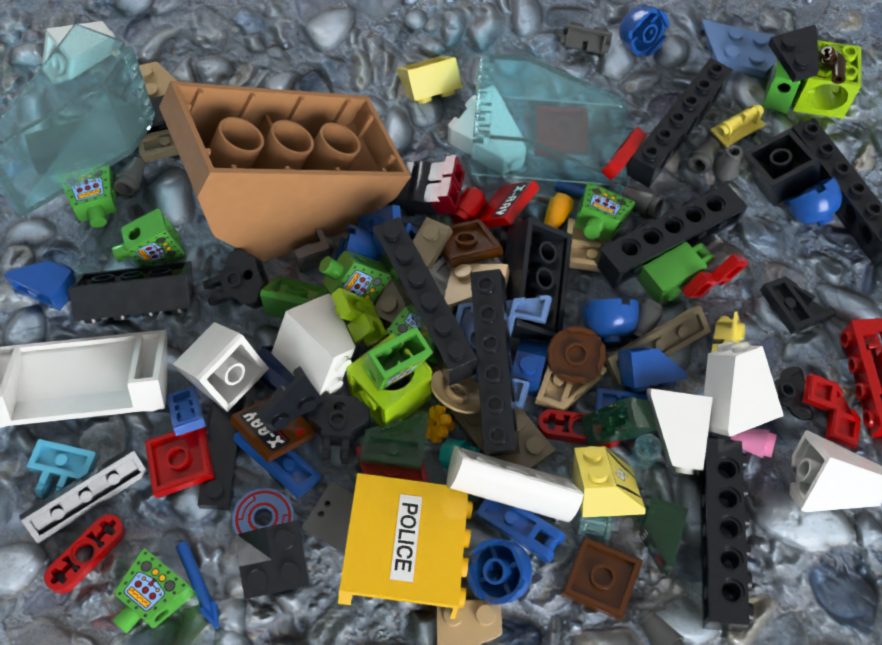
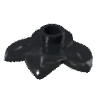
M788 367L780 373V378L774 381L781 408L787 407L790 413L800 420H812L813 412L810 407L811 405L803 403L806 381L804 380L803 370L799 367Z

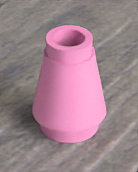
M751 428L731 436L730 440L742 441L743 450L760 458H763V456L771 458L777 434L769 433V429Z

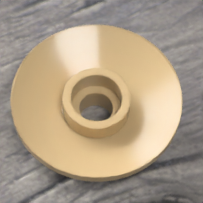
M441 370L433 374L430 387L435 397L442 404L464 414H475L481 411L479 384L475 380L468 377L449 386Z

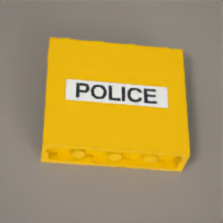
M357 473L338 604L351 605L352 595L448 607L451 608L450 619H455L458 608H464L466 599V588L461 587V577L467 576L469 561L468 558L463 557L464 548L469 547L471 529L465 528L466 519H471L473 501H468V493L448 488L447 485Z

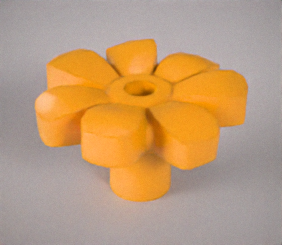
M443 405L430 407L428 411L429 416L423 417L424 426H428L423 430V435L425 438L431 439L433 443H441L442 437L446 438L449 431H453L455 428L454 420L451 419V415L445 414L446 407Z

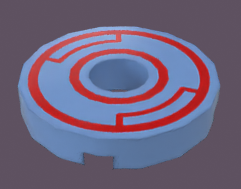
M258 488L246 493L237 502L232 514V526L236 534L295 521L294 509L289 498L282 492L271 488ZM262 512L272 514V520L266 526H259L255 523L256 517Z

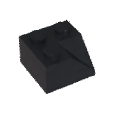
M791 129L743 153L759 190L773 206L821 181L820 160Z
M291 521L236 534L238 563L244 600L311 585L300 521Z

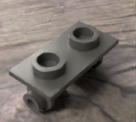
M578 22L564 23L560 44L565 45L564 47L581 50L583 42H587L586 52L603 55V53L608 54L613 33L608 32L607 29L602 27L587 28Z

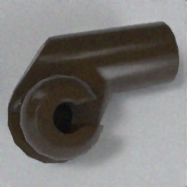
M831 46L824 47L820 52V60L822 64L832 71V82L841 84L845 81L846 77L845 57Z

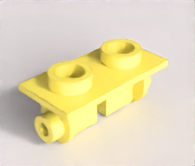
M752 105L710 129V132L727 148L729 145H733L766 125L761 120L764 109L761 105Z
M734 312L733 319L728 316H721L716 321L714 342L725 343L735 341V344H739L740 340H744L745 324L740 323L738 312ZM713 344L711 352L718 350L717 346L719 344Z

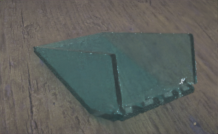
M74 24L1 117L0 190L16 216L23 218L131 155L153 125L152 120L155 117V112L132 47H125L126 44L123 40L79 24Z
M490 53L489 57L482 56L479 58L473 137L476 139H473L471 175L585 184L590 182L598 185L626 187L627 164L611 181L600 172L627 138L625 99L531 56Z

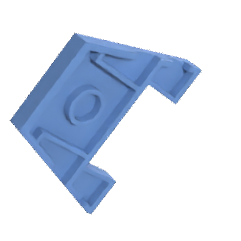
M543 295L538 298L525 299L523 297L508 300L510 337L515 318L546 324L552 301L551 296ZM473 303L459 304L455 319L476 355ZM477 368L476 374L471 376V378L479 383ZM514 378L516 407L524 409L530 383Z

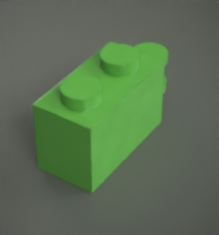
M686 241L642 266L638 281L655 302L660 304L665 300L672 301L681 294V290L701 271L705 272L707 266L715 260V257L703 243L692 248Z

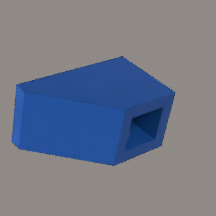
M641 346L617 350L621 385L632 387L635 392L647 391V389H650V385L658 384L659 387L675 386L677 380L687 379V373L658 348Z

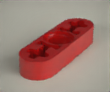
M637 126L623 141L600 172L611 181L624 168L645 140L647 134Z
M548 409L540 414L537 428L546 439L591 445L589 434H576L572 429V425L576 422L586 424L585 417L596 415ZM548 419L554 420V430L548 429V424H546ZM564 421H569L566 432H562ZM621 441L592 446L613 448L619 445Z
M106 514L98 518L48 567L44 575L45 584L58 594H65L73 590L122 541L126 532L122 521L112 514ZM109 525L116 532L113 535L106 534L104 527ZM94 536L104 544L101 548L92 539ZM84 546H92L94 548L92 558L85 562L78 561L77 554L79 550ZM70 560L80 568L77 572L68 564ZM59 572L65 574L67 578L63 584L55 577Z

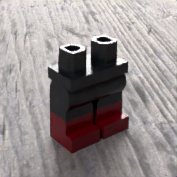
M457 155L446 156L444 162L431 163L422 161L417 164L415 162H407L406 168L411 177L398 196L389 204L400 206V209H403L407 216H415V214L457 213L461 194L459 191L462 189L465 175Z

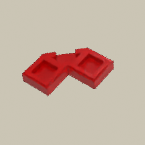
M732 254L712 273L701 271L681 291L687 298H701L707 295L714 285L719 284L722 286L728 283L749 262L743 255Z
M813 373L806 376L803 403L829 412L825 439L851 449L858 446L861 419L855 409L851 410L843 398L844 392L839 384Z

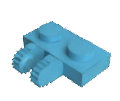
M38 439L26 466L32 472L41 473L35 491L36 497L46 498L53 484V476L60 478L54 492L55 494L71 484V481H76L94 470L99 458L98 454L93 451Z

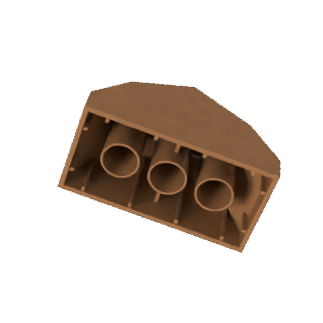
M170 81L159 106L213 236L237 249L240 248L263 262L291 253L305 244L316 243L315 229L321 227L324 236L329 235L330 238L344 233L348 224L356 225L359 223V217L377 211L394 200L411 177L368 96Z

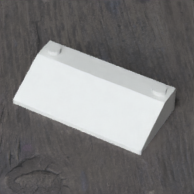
M166 330L0 347V428L12 425L165 409L167 396Z

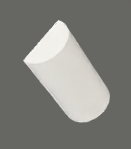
M458 446L453 449L447 474L448 488L565 522H570L574 518L581 505L584 494L569 479Z

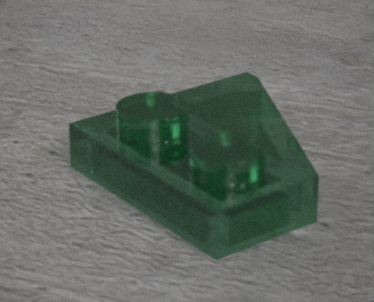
M420 412L419 416L403 421L401 418L390 422L386 426L366 429L360 457L361 463L421 470L429 412Z

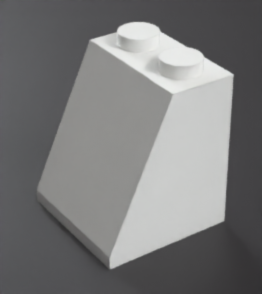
M329 293L285 312L271 353L291 373L301 366L321 397L327 394H334L342 387V379L346 368L352 363L351 357L356 348L343 319L337 315L334 309L336 304Z
M215 322L173 363L189 382L227 412L269 369L243 335Z
M729 341L719 344L717 346L718 350L708 353L704 396L713 397L708 431L730 437L784 416L763 346H753L749 342L735 344V341Z

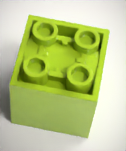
M817 40L819 71L816 76L801 80L793 99V111L843 119L861 88V46ZM831 46L845 57L846 77L845 81L841 84L832 82V71L822 64L820 60V52L824 47Z
M392 333L371 350L394 339L396 336ZM406 348V356H408L409 354L412 355L411 351ZM365 353L346 368L349 393L352 396H356L370 408L369 415L387 434L431 399L430 381L432 380V370L424 361L413 373L405 377L409 380L405 387L393 391L383 389L378 391L362 366L367 354Z

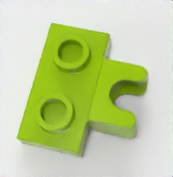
M338 288L331 294L336 304L334 309L341 319L351 322L347 327L355 343L358 344L363 339L367 347H372L386 337L387 332L372 300L342 288Z

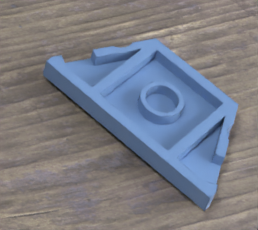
M703 19L700 29L701 32L706 34V45L712 53V59L733 69L732 71L764 78L770 72L776 56L768 46L770 38L775 35Z

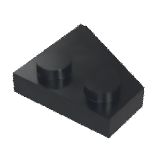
M815 25L770 38L768 46L792 82L817 75L819 71L817 28Z
M786 276L765 283L760 289V292L791 335L832 319L837 313L831 306L826 310L814 302L815 296L801 289Z

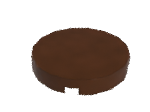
M569 326L551 339L547 349V360L552 373L561 381L571 385L585 384L594 380L602 371L606 360V351L603 342H601V339L594 331L582 326Z

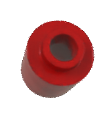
M466 187L460 194L457 213H450V219L455 224L475 220L487 204L483 191L476 187Z

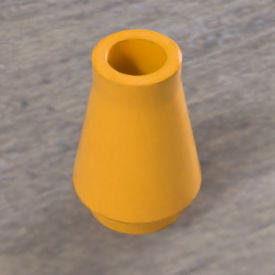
M556 193L549 200L543 223L559 229L574 211V200L566 194Z

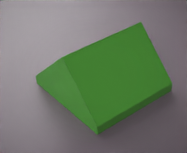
M277 276L261 289L260 296L265 315L284 318L287 310L326 295L329 291L325 286Z

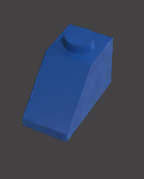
M49 260L10 270L4 275L14 290L59 311L69 300L68 288L76 279L74 276L75 272L64 263L58 265Z
M521 338L513 365V377L528 381L530 386L527 395L537 397L548 344Z

